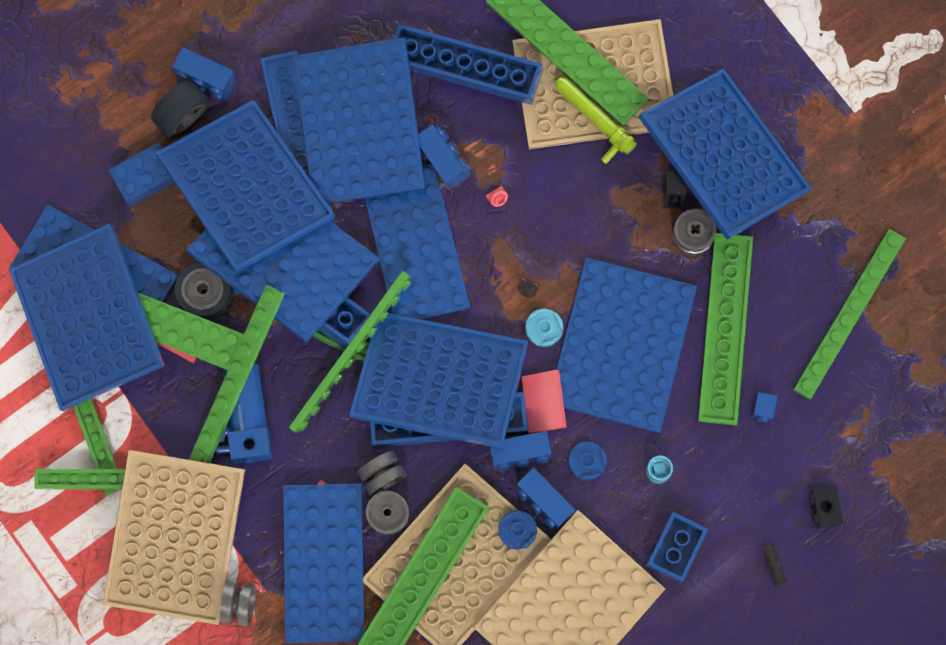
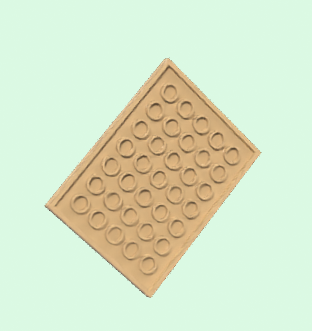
M661 19L575 31L649 98L648 102L623 127L525 38L512 40L514 56L541 63L544 70L533 105L522 103L529 150L608 138L556 89L554 84L561 76L574 84L617 126L625 129L628 136L649 133L638 116L673 96Z
M129 450L103 605L219 625L221 598L228 576L245 469Z
M466 464L460 468L363 577V583L385 602L456 487L488 506L489 510L415 627L432 645H462L475 630L473 627L551 540L537 527L536 539L527 548L515 550L503 544L498 531L500 521L509 512L519 510Z
M577 510L473 628L492 645H617L665 588Z

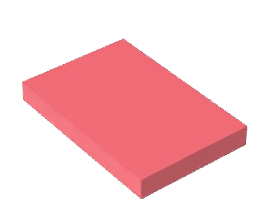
M559 370L522 376L528 433L534 434L566 428Z

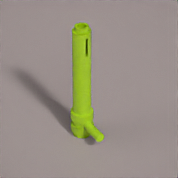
M561 76L555 82L556 89L609 138V142L613 144L601 158L605 164L610 161L618 150L628 155L636 147L635 139L631 135L628 136L625 129L617 126L567 78Z

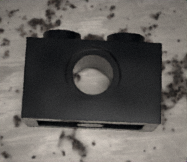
M677 170L667 172L664 186V208L683 209L686 183Z
M832 485L812 489L808 497L810 505L814 507L815 513H812L814 525H817L818 529L844 524L837 486ZM825 502L830 506L829 512L821 510V503Z

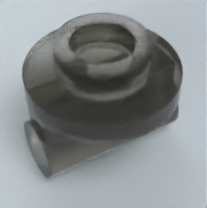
M522 277L518 291L522 296L531 298L536 295L540 284Z

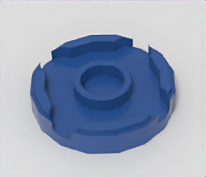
M581 442L570 452L568 457L569 468L577 478L593 480L604 472L607 465V456L604 449L596 443Z
M511 511L504 515L500 521L499 537L503 544L511 549H525L536 539V522L527 512Z

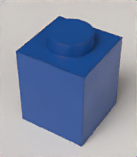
M758 392L752 418H756V421L761 423L772 421L777 396Z

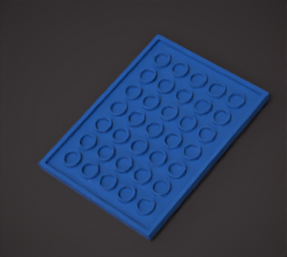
M406 38L294 56L309 178L326 203L330 204L426 189Z
M724 69L642 112L638 116L727 240L812 189Z
M254 100L156 152L157 158L236 273L335 218L331 208Z
M330 221L238 273L233 270L206 229L187 248L188 254L255 305L258 304L266 285H270L285 293L274 319L305 343L311 339L380 262L379 257Z
M107 224L9 269L60 411H65L165 366L112 224Z
M586 258L557 370L560 373L564 409L660 434L697 286Z
M388 313L383 322L379 321L376 326L377 331L370 339L349 414L350 418L503 449L528 341Z

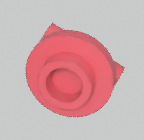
M502 186L485 195L494 207L502 206L508 199V194Z

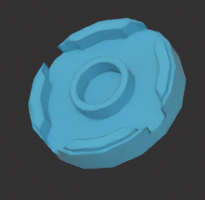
M545 308L536 310L530 314L526 321V335L537 346H552L562 336V319L552 310Z

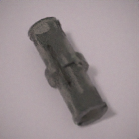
M774 545L761 548L767 562L766 568L770 570L774 586L787 582L780 566L782 563L778 560Z

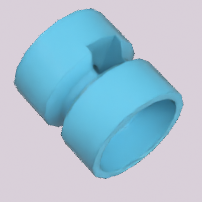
M665 456L653 457L646 468L648 479L655 484L666 482L673 472V465Z

